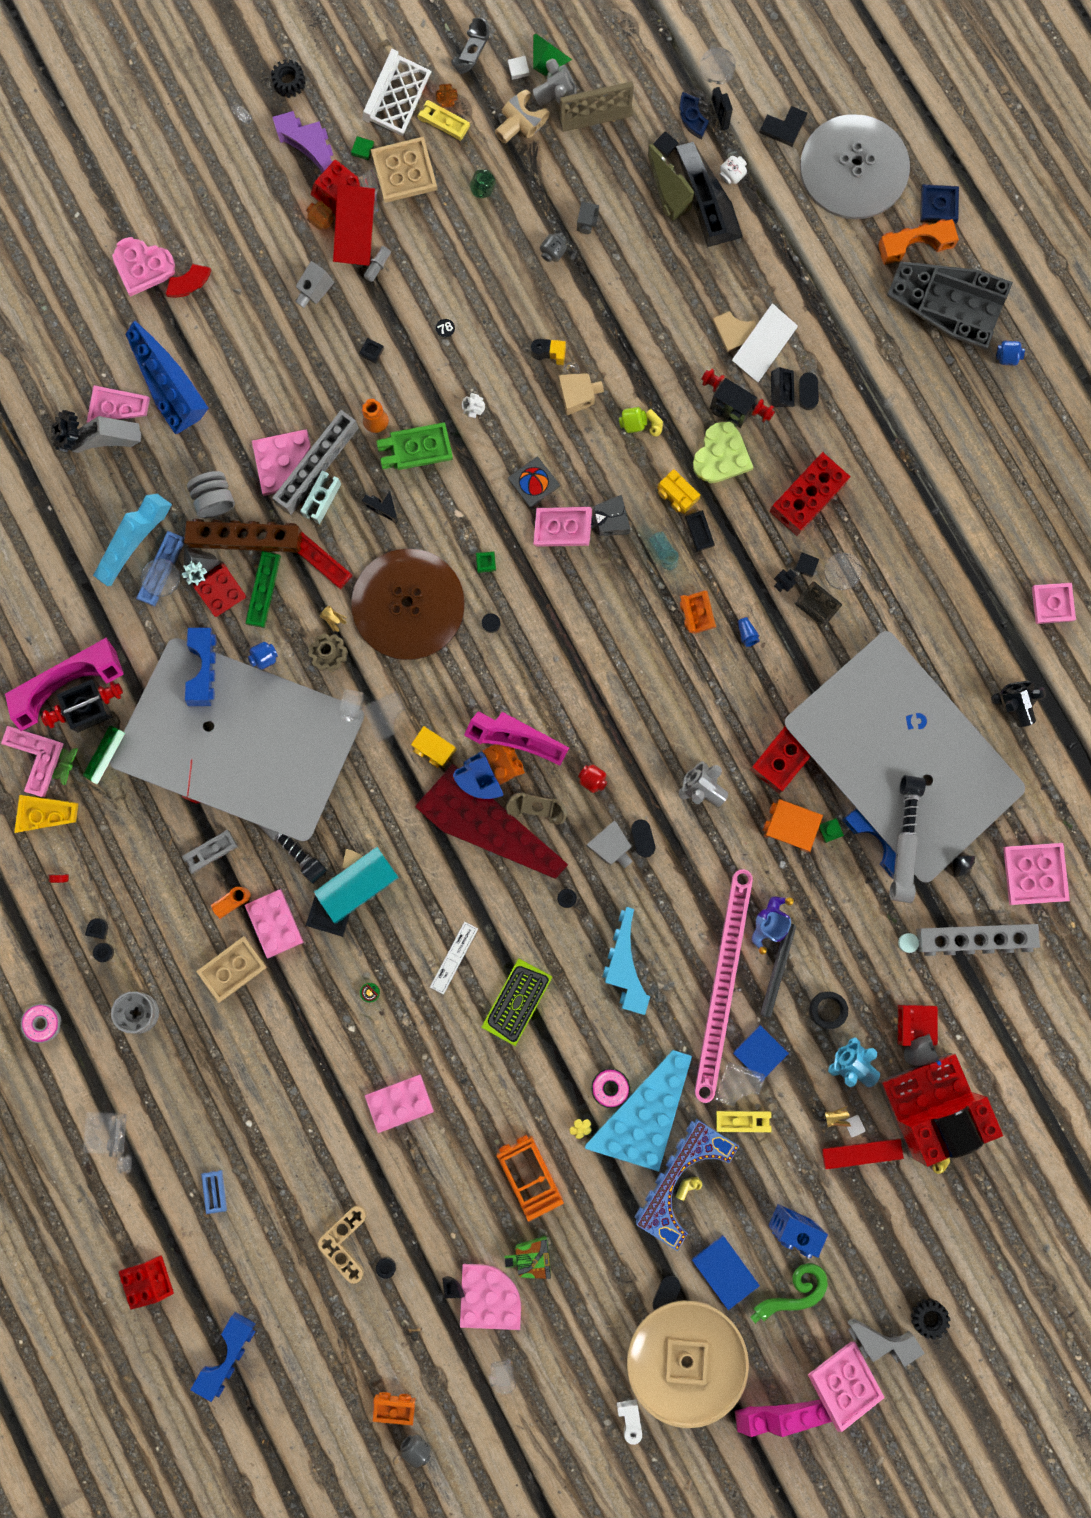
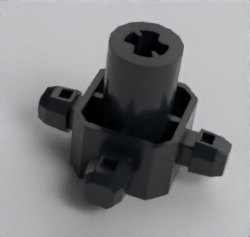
M1029 680L1005 685L1001 692L995 693L991 697V700L995 705H1003L1004 711L1013 712L1018 727H1026L1036 722L1032 707L1037 700L1045 698L1047 693L1042 687L1035 688L1033 682Z

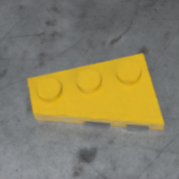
M19 795L14 833L74 823L77 819L79 803Z

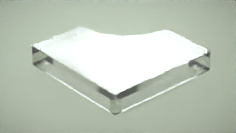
M397 691L362 707L378 742L396 734L394 729L395 720L405 710Z
M727 1062L715 1100L734 1107L737 1100L744 1095H759L765 1075Z

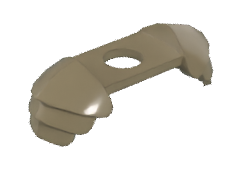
M516 793L506 802L507 813L511 816L521 817L522 813L548 817L550 823L558 825L563 824L568 815L566 806L554 798L547 799L526 795L525 793ZM534 802H541L543 808L539 811L534 810L532 807Z

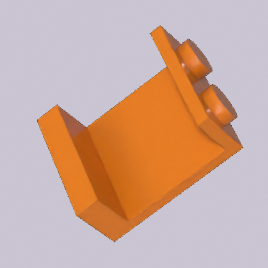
M778 799L776 803L773 802L769 813L772 815L769 821L766 820L762 830L765 832L764 837H771L796 846L806 853L810 852L823 815Z

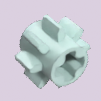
M190 561L189 565L183 566L185 572L182 573V576L187 578L186 582L188 584L193 582L198 586L200 581H205L203 574L207 573L205 568H202L201 562L194 564Z

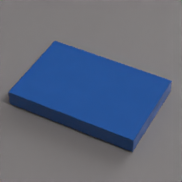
M724 1235L692 1258L696 1267L728 1310L760 1286Z

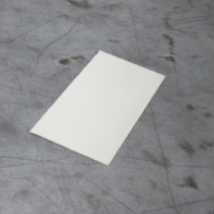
M771 304L732 361L759 382L798 325L774 304Z

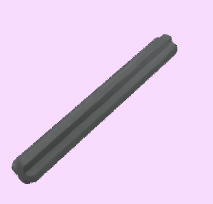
M791 924L789 932L779 945L760 1013L764 1017L770 1018L773 1012L796 930V925Z

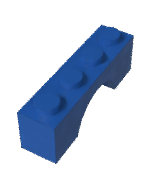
M188 628L187 647L190 653L197 655L202 660V667L198 675L185 684V702L187 706H211V700L215 699V690L212 688V682H215V670H212V666L216 663V653L213 652V646H216L217 638L211 628Z
M855 808L842 821L854 835L869 833L881 842L883 858L880 865L894 879L896 853L858 809Z
M234 1312L221 1334L227 1344L226 1360L218 1366H205L199 1373L191 1391L210 1402L215 1397H220L225 1388L222 1385L226 1378L230 1379L235 1370L233 1367L236 1360L240 1361L245 1352V1349H243L245 1342H250L256 1332L253 1330L256 1323Z

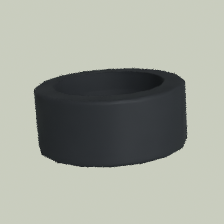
M822 992L812 999L809 1013L816 1025L825 1029H835L845 1023L849 1008L841 995L835 992ZM833 999L839 1004L840 1015L835 1021L826 1022L819 1017L817 1009L822 1000Z

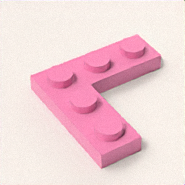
M7 726L1 744L37 755L24 792L45 798L64 743Z

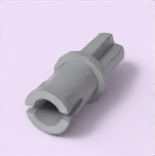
M381 246L375 258L371 259V264L364 274V278L367 281L373 282L379 271L383 270L384 263L389 255H391V251L388 248Z

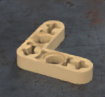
M359 1205L352 1207L318 1242L320 1251L349 1283L353 1284L358 1283L362 1279L364 1270L359 1262L343 1246L342 1242L366 1219V1210ZM353 1211H360L362 1213L360 1216L361 1220L358 1218L354 1220L352 1224L355 1226L352 1227L348 1220L354 1216ZM345 1224L348 1227L347 1234H339L337 1226ZM323 1239H331V1246L334 1249L336 1248V1246H338L339 1249H337L334 1252V1254L331 1255L330 1253L332 1252V1249L329 1246H327L326 1248L323 1246L325 1243ZM338 1253L346 1255L347 1260L345 1263L340 1264L336 1261ZM350 1261L353 1263L350 1265V1268L359 1271L357 1274L358 1278L350 1276L351 1270L349 1268L346 1271L343 1269Z

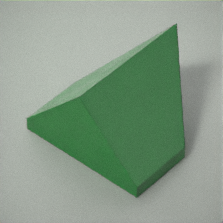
M538 34L533 35V69L542 75H548L546 63L552 58L557 61L559 67L573 60Z

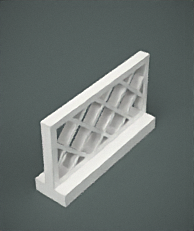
M391 49L363 111V121L368 123L372 121L403 136L428 82L431 71L399 56L398 51ZM399 63L406 65L409 71L400 73L398 70ZM421 72L425 74V78L416 81L414 73ZM411 75L413 83L405 85L402 77ZM399 79L401 87L393 89L391 81ZM416 87L417 95L409 97L407 89ZM404 91L406 98L398 101L395 93ZM392 94L395 102L386 105L383 99L384 96ZM408 102L411 108L410 111L402 113L400 105ZM397 106L399 114L390 116L388 108ZM385 110L388 118L381 120L375 117L377 112ZM401 118L403 121L402 129L394 126L393 120Z

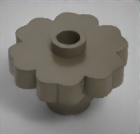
M324 633L321 636H317L315 643L309 646L308 655L313 659L312 664L320 671L328 669L329 672H334L341 668V662L347 660L348 650L344 647V641L337 635L333 634L329 637L328 634Z

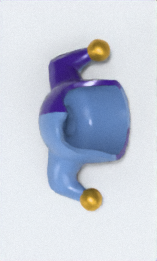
M771 897L767 908L758 914L752 942L757 946L760 954L764 955L767 952V948L762 944L764 938L779 942L789 932L791 918L780 910V906L782 904L793 905V898Z

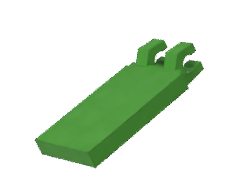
M445 422L391 432L390 437L377 440L378 452L391 449L392 456L380 458L382 469L395 467V469L402 470L453 460Z

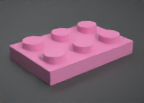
M537 508L533 545L536 547L589 546L592 508Z
M282 889L245 905L267 959L304 943Z
M421 1074L365 1095L378 1133L434 1112Z

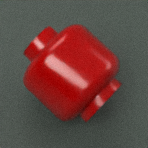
M594 764L586 765L578 775L580 785L591 793H595L598 790L602 791L608 783L606 781L607 774Z

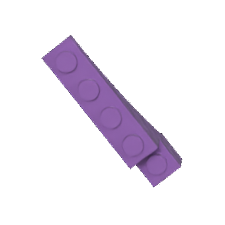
M294 111L273 117L280 143L285 142L301 151L323 173L333 162L330 156H333L331 145H326L325 140L328 139L326 129L321 128L320 121L302 126L300 118H295Z

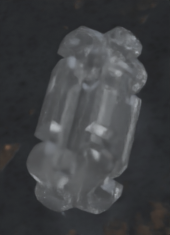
M236 103L232 107L233 113L245 122L246 125H249L253 121L252 115L242 106H239L240 104Z

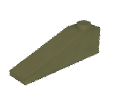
M651 143L648 147V158L663 206L662 209L664 214L674 221L691 210L694 191L681 174H675L672 164H666L665 157Z

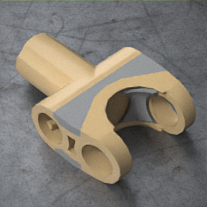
M523 90L515 95L502 109V114L508 119L495 130V134L502 143L506 144L519 131L527 138L532 137L549 118L550 111L547 108L536 112L528 111L525 108L532 96L528 90Z

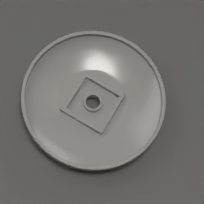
M852 114L828 120L811 134L801 155L800 173L807 193L822 209L841 218L865 219L883 213L900 198L908 182L910 161L902 139L891 127L876 118ZM852 160H860L861 165H854Z

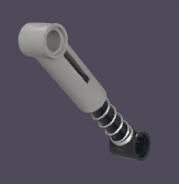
M904 775L900 782V792L905 798L903 801L905 808H903L902 833L898 834L894 879L889 891L890 899L893 901L912 903L915 898L916 889L913 883L918 836L914 835L916 834L914 830L915 825H917L915 823L916 816H918L916 815L917 801L925 792V778Z
M258 825L272 841L276 840L277 843L283 846V849L289 852L288 855H292L295 858L294 861L299 863L300 871L312 884L328 871L318 859L306 854L302 850L303 848L296 844L297 841L295 842L291 837Z

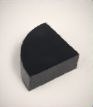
M449 1276L442 1278L445 1298L465 1297L463 1289L457 1280Z

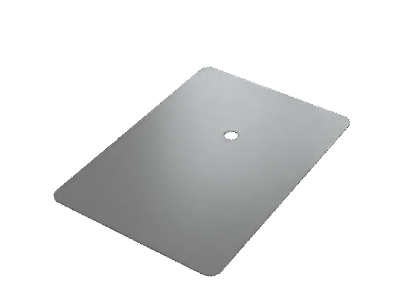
M888 631L880 633L785 719V726L895 853L898 834L902 833L903 808H905V803L903 802L905 798L900 792L901 779L904 775L923 778L924 775L932 777L933 783L930 786H926L923 796L919 797L917 801L918 808L916 809V815L918 816H916L915 820L917 825H915L914 832L916 834L914 835L918 836L914 875L922 882L932 881L1021 797L1025 791V785L899 640ZM916 713L925 715L927 719V724L923 729H918V724L922 721L920 718L917 719ZM913 714L911 717L913 729L908 730L906 716Z
M179 638L170 640L124 730L125 735L110 760L111 766L118 771L187 797L190 761L192 759L188 798L296 840L307 841L310 839L363 722V710L352 704L216 653V663L212 666V670H215V682H212V688L215 690V699L211 700V706H187L185 702V684L198 675L202 667V660L197 655L190 653L187 641ZM207 721H211L214 724V729L210 732L203 729V724Z

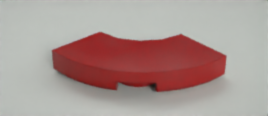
M192 264L186 274L179 277H170L166 292L167 297H185L198 288L200 289L208 280L212 271L211 268Z

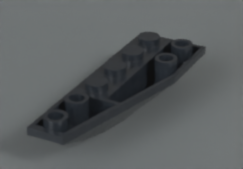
M694 142L676 146L685 179L694 191L693 204L707 247L742 238L743 235L733 204Z

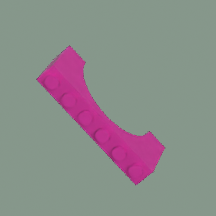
M104 638L5 693L10 719L20 731L38 722L39 711L44 702L64 684L76 678L89 675L99 676L107 684L124 675L117 652L108 639Z

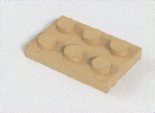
M243 936L196 972L218 1003H221L268 967L246 936Z

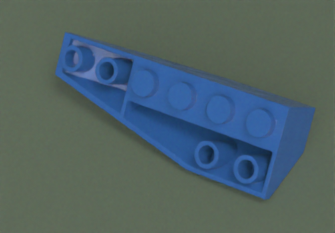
M134 321L125 335L157 408L173 432L178 434L200 421L209 408L188 376L171 355L152 335Z

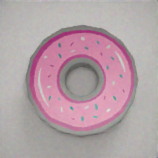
M33 1005L22 1016L21 1030L24 1036L31 1042H49L60 1032L61 1016L51 1005ZM39 1018H43L46 1021L43 1029L37 1026Z

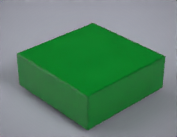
M357 136L351 155L369 161L371 149L375 145L374 141Z
M494 551L476 553L478 573L496 571Z

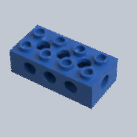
M777 1204L768 1225L772 1230V1234L781 1242V1245L791 1250L793 1247H796L800 1254L808 1258H812V1255L819 1258L828 1236L814 1220L780 1204Z

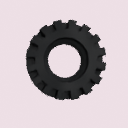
M286 59L283 60V64L280 61L277 62L278 67L274 65V70L271 71V79L278 94L281 93L283 97L286 94L287 98H290V94L296 97V92L301 94V89L304 90V84H306L302 67L296 61L293 64V60L290 59L289 63H287ZM291 74L295 76V79L290 83L282 82V78L285 75Z
M928 1298V1300L922 1299L921 1303L918 1301L916 1303L918 1306L916 1308L913 1306L912 1310L914 1312L911 1313L913 1319L911 1322L914 1328L927 1339L931 1338L934 1340L937 1336L939 1338L943 1337L941 1334H946V1328H950L948 1321L951 1320L948 1316V1311L936 1300ZM929 1311L935 1312L938 1316V1321L934 1326H926L924 1324L923 1317Z

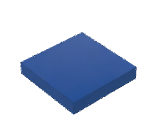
M761 1025L733 1052L761 1082L789 1054Z

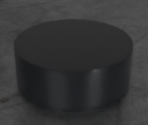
M493 613L486 614L482 619L483 629L488 633H495L499 630L501 626L500 618Z
M563 889L559 892L557 900L561 907L571 908L575 905L577 896L573 890Z
M99 943L93 949V956L98 962H108L114 956V949L108 943Z
M390 1257L381 1258L376 1265V1272L383 1279L392 1277L396 1271V1263Z

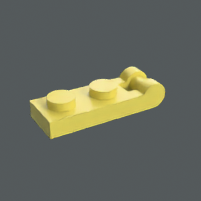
M429 100L425 102L423 111H420L417 115L420 121L427 122L460 141L470 127V122Z
M716 1111V1131L772 1132V1126L770 1125L771 1111ZM756 1118H762V1125H757Z

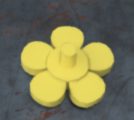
M577 1119L569 1131L577 1139H581L584 1134L589 1135L591 1133V1122L588 1119L583 1122Z

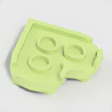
M732 422L715 423L706 430L704 447L696 452L693 461V470L699 479L701 478L709 483H717L753 470V465L741 434Z

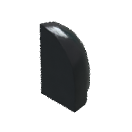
M961 856L953 860L954 878L966 875L971 871L975 863V856Z

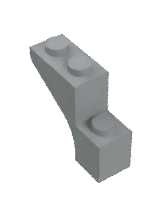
M856 1319L847 1321L851 1327L848 1329L854 1341L856 1339L859 1340L861 1343L860 1351L865 1358L869 1357L872 1362L890 1352L896 1363L900 1361L905 1367L925 1354L910 1331L898 1337H887Z

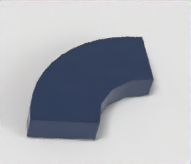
M682 92L679 107L682 122L691 134L702 140L709 120L704 118L699 112V98Z

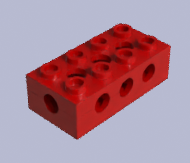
M822 452L772 505L769 512L792 533L798 536L847 484L851 476ZM806 492H810L813 496L807 495ZM794 506H799L801 510L795 509Z
M784 726L749 770L780 794L811 756ZM786 747L793 749V755L786 753ZM774 762H779L782 769H775Z

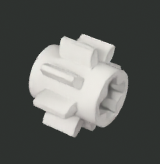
M471 393L470 397L466 396L462 401L463 413L472 418H476V414L481 415L485 409V403L482 401L483 398Z

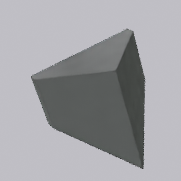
M184 546V565H189L190 561L194 564L201 562L202 568H205L208 573L220 564L215 555Z

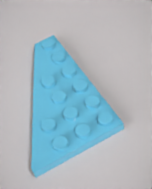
M672 1050L589 1142L586 1143L585 1149L659 1172L692 1056Z

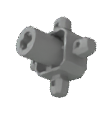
M553 58L548 60L546 63L549 72L547 82L533 89L535 99L540 106L554 99L560 104V97L574 95L577 92L576 85L565 65L559 67L557 61Z
M704 761L698 763L696 767L685 775L683 787L679 790V797L681 799L691 797L692 801L696 804H700L705 798L714 806H721L728 797V792L717 784V778L722 773L721 767L714 765L709 768Z

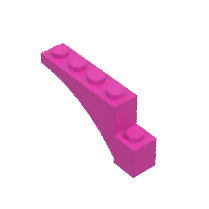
M478 711L471 719L464 736L479 744L489 743L520 749L547 759L559 766L569 750V747L504 712L494 720Z
M821 1399L778 1406H749L735 1411L737 1432L749 1437L766 1432L785 1437L832 1422Z

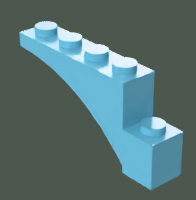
M159 494L146 495L138 511L126 513L93 576L106 586H111L138 545L158 523L165 519L172 504Z
M626 907L625 911L621 910L618 921L622 923L620 930H615L613 940L616 941L614 948H610L607 959H611L609 967L605 966L602 978H605V983L627 989L626 993L622 992L619 1003L622 1004L621 1008L645 1015L650 996L646 995L633 964L630 934L634 909Z

